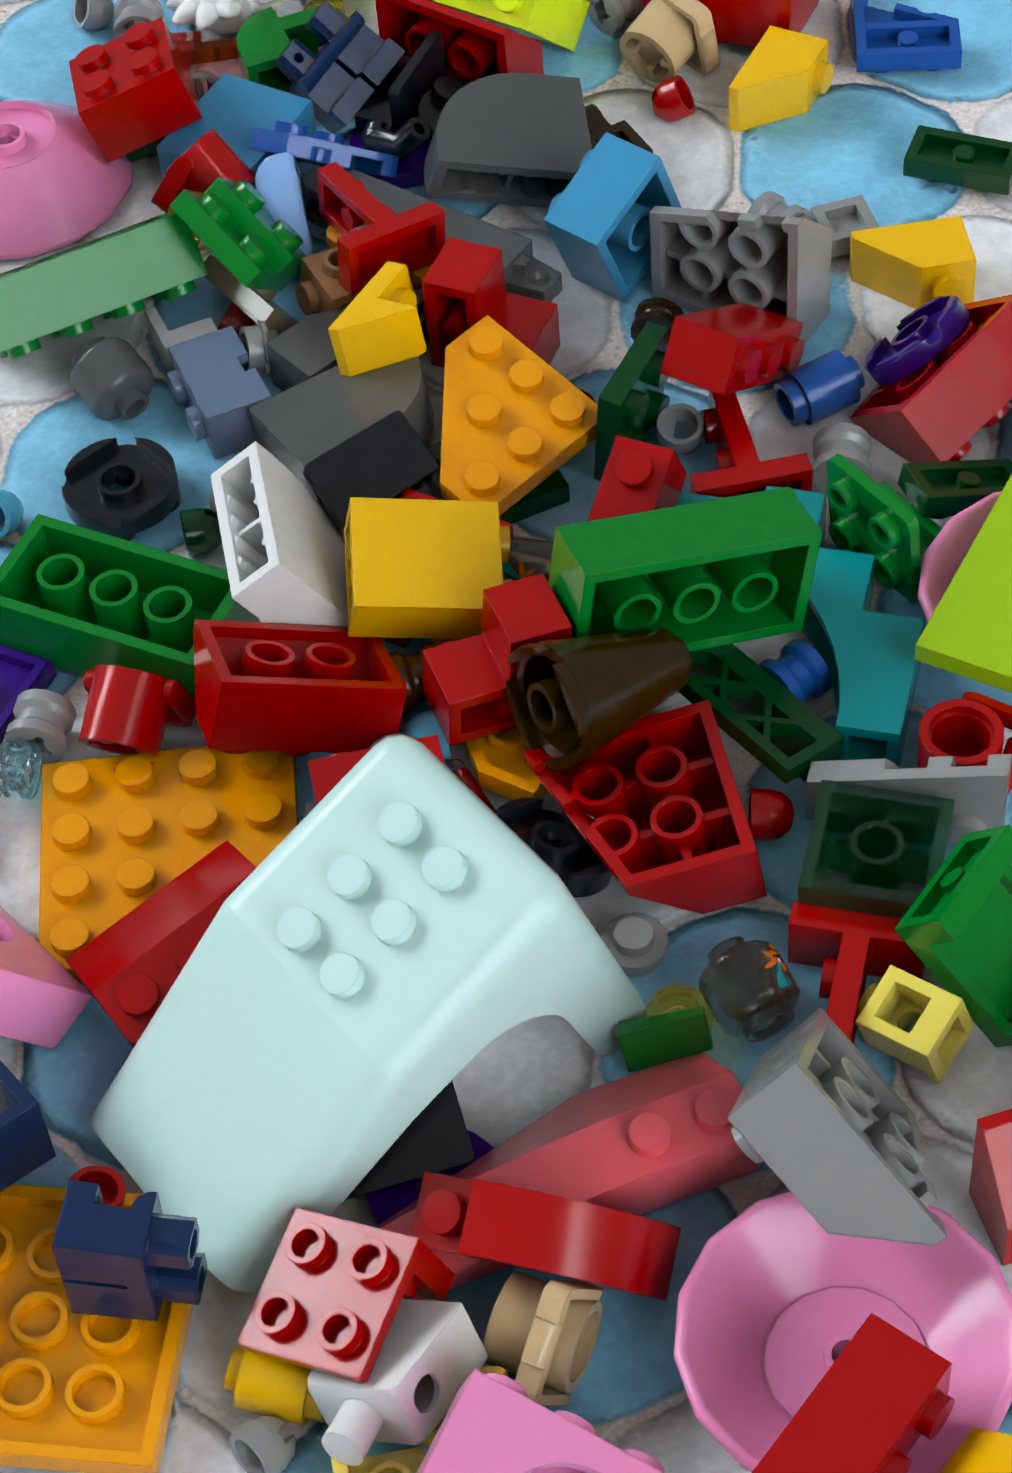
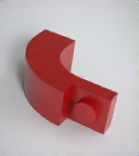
M424 1171L410 1236L419 1238L432 1250L514 1266L575 1281L587 1282L605 1289L667 1301L681 1228L628 1212L534 1190Z

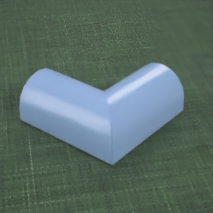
M289 151L274 154L265 158L259 165L255 176L256 190L266 200V204L262 208L275 223L281 219L290 225L304 242L299 248L306 256L314 254L306 215L305 195H303L300 183L301 175L298 162Z

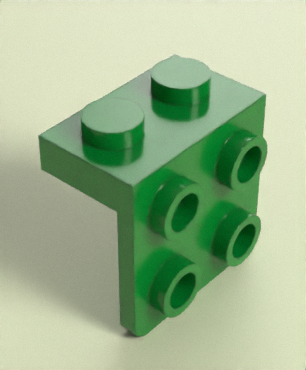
M836 454L826 462L828 484L826 486V493L829 500L830 516L828 530L833 542L840 550L875 555L874 577L887 589L894 588L908 601L914 603L918 600L923 554L942 528L929 517L922 518L913 504L885 481L878 485L844 456Z

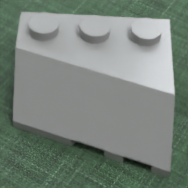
M654 206L649 212L652 297L666 298L675 302L682 309L692 313L744 302L803 322L799 339L803 340L804 344L830 314L832 228L799 217Z
M820 1008L757 1060L727 1118L734 1126L731 1128L732 1136L739 1148L753 1162L760 1164L765 1161L828 1234L936 1246L947 1235L943 1221L928 1210V1207L937 1201L934 1185L921 1173L919 1165L926 1160V1155L915 1114L825 1011Z

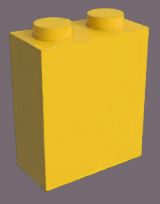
M350 497L344 527L348 637L464 639L482 634L483 589L512 581V579H503L502 563H508L510 556L509 526H500L498 502Z

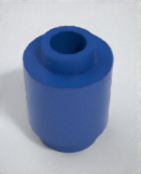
M833 350L786 372L784 380L774 385V394L783 416L792 426L803 422L807 425H812L858 403L861 398L860 388L864 387L865 380L859 364L852 356L845 357L840 351Z

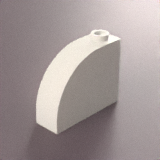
M255 441L210 475L232 598L264 623L347 626L345 543L324 510L305 486L284 464Z

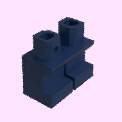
M324 1L304 25L308 31L324 44L318 54H313L295 38L274 63L286 78L293 83L287 92L312 100L315 119L330 133L336 134L347 126L374 92V89L404 54L405 50L391 38L384 41L367 27L364 18L357 10L347 17L340 10Z
M69 1180L51 1247L61 1278L63 1279L72 1313L158 1321L163 1301L199 1305L208 1265L205 1253H196L199 1244L197 1218L163 1214L158 1192H147L140 1195L134 1200L131 1208L104 1205L98 1183Z

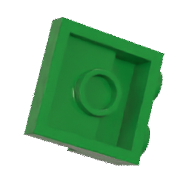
M218 177L204 193L184 189L169 205L245 288L281 292L301 271V258L306 256L299 248L304 243L302 238L285 221L281 219L276 223L262 208L266 204V200L246 180L241 179L238 183L237 181Z

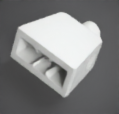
M402 1299L370 1377L365 1383H357L311 1369L308 1376V1390L328 1425V1429L323 1435L321 1442L324 1450L333 1459L345 1465L357 1466L362 1463L374 1441L417 1445L429 1437L446 1415L457 1391L474 1368L480 1371L489 1357L462 1302Z

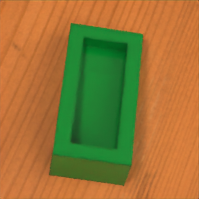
M703 1006L619 1022L618 1040L628 1073L713 1049V1039Z

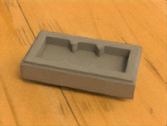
M210 254L205 260L204 264L208 275L204 277L256 323L258 320H263L268 330L276 329L278 335L298 323L272 300L278 293L277 291L245 288L218 258Z

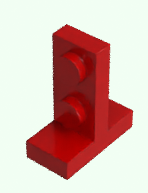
M337 162L317 169L319 214L342 235L337 238L339 284L350 295L361 292L387 261L406 264L408 272L432 264L446 243L445 211L434 201L395 215L390 207L378 201L366 190L359 179H354Z
M709 391V409L701 410L700 413L704 421V440L707 445L715 443L717 450L714 451L715 470L690 475V493L725 498L765 491L766 486L781 488L790 486L791 489L812 492L813 469L807 453L760 462L736 392L721 395Z
M793 902L788 923V962L822 967L819 998L829 999L826 1014L854 1045L858 1028L855 1021L858 1015L860 999L865 992L868 975L883 977L889 966L893 965L923 980L925 965L894 930L901 921L900 918Z

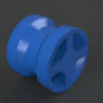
M793 639L784 645L780 650V657L776 660L765 659L758 664L803 703L809 697L820 698L832 687V676L825 660L814 647L801 639Z

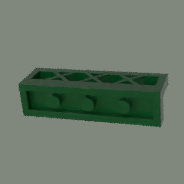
M734 644L690 652L692 664L689 670L688 682L678 692L692 704L709 699L717 726L785 784L797 777L806 782L811 761L841 760L845 737Z

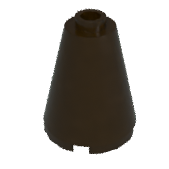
M665 628L529 642L517 647L509 655L507 665L516 661L517 665L516 677L505 681L506 695L514 722L531 751L542 747L553 758L544 764L551 769L566 771L583 763L685 687L692 664L691 655L685 642Z

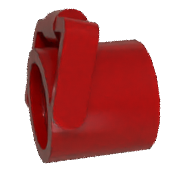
M211 129L180 157L174 160L173 164L164 173V179L155 192L151 203L156 205L161 211L169 213L173 211L169 205L184 189L204 193L218 177L237 181L238 183L241 179H244L253 185L256 174L216 130Z
M96 665L94 670H87L83 678L84 689L89 695L78 741L87 746L120 755L147 753L149 756L159 757L165 725L191 727L196 715V701L179 680L166 679L159 675L127 667Z
M966 692L963 694L962 699L939 702L927 710L920 721L917 768H926L929 757L954 756L957 763L956 767L987 766L989 755L1002 754L1004 727L1012 730V706L976 692ZM1012 737L1007 739L1003 754H1012ZM1011 761V770H1010V779H1009L1008 794H1009V792H1010V790H1011V788H1012V761Z

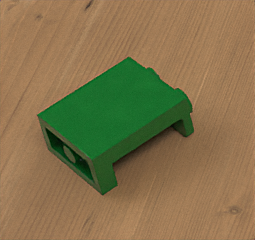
M1009 824L964 834L894 929L948 992L963 999L970 1018L995 1047L1012 1046V828Z

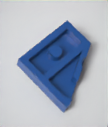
M276 121L274 130L252 127L249 149L272 155L289 151L297 161L323 167L337 162L346 171L354 169L366 174L392 178L396 176L398 156L344 145L345 136L314 130L313 138L306 136L308 127L283 121Z

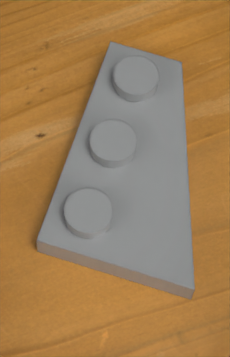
M1012 754L989 755L987 766L956 767L957 763L954 756L929 757L926 768L901 769L887 758L811 761L806 781V819L821 821L826 825L837 828L854 826L885 831L899 838H913L916 836L948 841L957 845L964 834L1005 825Z

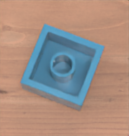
M606 132L595 148L589 150L584 155L579 170L565 190L557 194L551 201L543 221L571 276L625 303L651 266L649 212L654 206L682 207L660 156Z

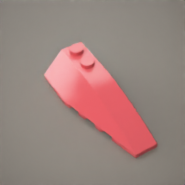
M701 1052L652 1066L570 1097L453 1175V1177L469 1180L479 1179L641 1216L755 1172L758 1169V1163L753 1162L739 1148L731 1133V1128L734 1126L727 1119L742 1091L736 1077L731 1070ZM418 1199L376 1228L410 1236ZM430 1249L455 1274L450 1289L509 1266ZM416 1294L414 1300H422L428 1297Z

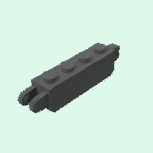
M313 169L305 174L303 173V177H300L303 195H307L308 198L311 197V199H307L306 203L307 220L327 229L330 224L319 214L317 170ZM352 169L349 172L354 179H359L366 190L378 201L390 207L395 215L432 201L427 197L417 195ZM435 202L445 211L446 241L451 237L501 249L505 292L552 302L563 290L561 272L533 257L531 239Z

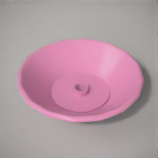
M38 100L0 102V261L34 258L77 243L113 216L132 187L133 162L129 161L127 156L124 155L107 163L81 119L77 106Z
M791 1191L757 1201L707 1241L678 1294L673 1357L696 1419L742 1468L752 1472L834 1363L833 1359L841 1354L872 1312L952 1363L948 1395L955 1399L952 1411L941 1430L933 1439L929 1440L921 1435L906 1455L912 1460L908 1473H940L973 1427L998 1432L1012 1402V1294L995 1257L947 1212L931 1205L928 1207V1210L943 1221L947 1235L936 1246L828 1234Z

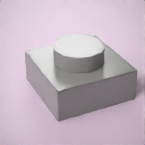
M862 195L810 207L811 221L832 228V258L850 254L851 231L879 227Z

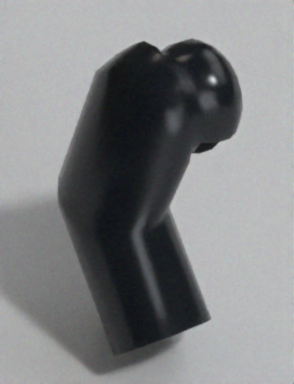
M418 117L410 118L397 132H393V127L390 123L383 128L381 127L382 119H372L366 124L365 131L361 134V143L364 149L398 156L399 164L406 161L430 137V129L427 123Z

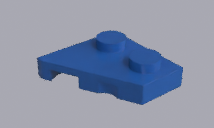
M852 0L851 11L857 72L887 73L890 71H938L941 69L961 68L962 44L959 19L938 13H924L915 7L899 3L895 6L893 13L868 6V0Z

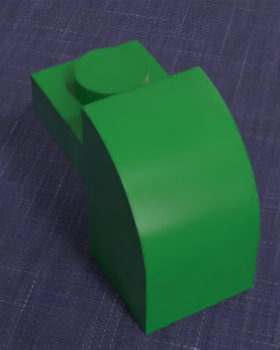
M269 7L249 17L241 25L236 36L242 78L287 92L293 83L286 78L274 62L295 38L313 54H318V48L324 44L304 27L307 20L318 7L277 18L273 8Z

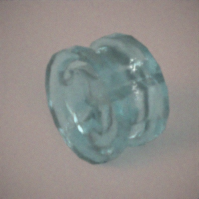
M4 741L0 744V797L9 798L14 792H18L20 798L32 800L38 792L42 775V755L39 745L26 743L22 749H18L16 743Z

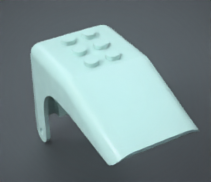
M405 735L388 736L374 745L224 901L92 1114L90 1121L92 1129L143 1192H158L163 1214L197 1218L199 1244L196 1253H205L207 1269L230 1289L251 1294L260 1290L296 1207L332 1216L411 1122L484 1047L498 1036L529 1019L545 1015H556L563 1017L598 1055L607 1056L614 1054L621 1048L618 1040L619 1022L647 1017L648 1010L637 990L559 875L424 744Z

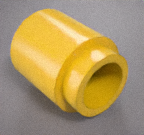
M241 1346L234 1348L227 1366L224 1388L234 1392L235 1408L260 1415H272L284 1421L305 1426L308 1420L325 1422L308 1390V1376L311 1369L249 1352Z

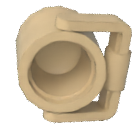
M651 0L619 39V48L623 58L630 67L640 76L655 83L661 84L663 81L674 77L684 64H687L703 76H706L720 64L712 14L698 0Z
M515 1271L503 1285L488 1321L483 1343L489 1356L486 1363L500 1366L516 1374L515 1381L526 1390L527 1398L542 1406L568 1405L571 1392L576 1389L582 1379L597 1342L603 1313L602 1302H600L603 1289L582 1281L550 1280L546 1282Z

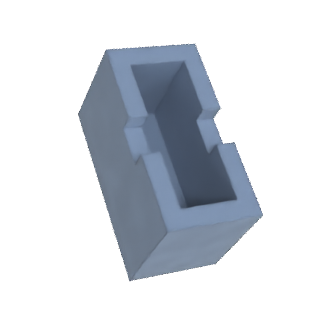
M233 326L169 347L174 370L166 373L167 383L177 405L186 403L188 407L184 409L185 416L195 441L205 439L215 460L244 450L255 441L259 443L248 408L272 396L256 367L245 371L242 364L249 362L248 353Z

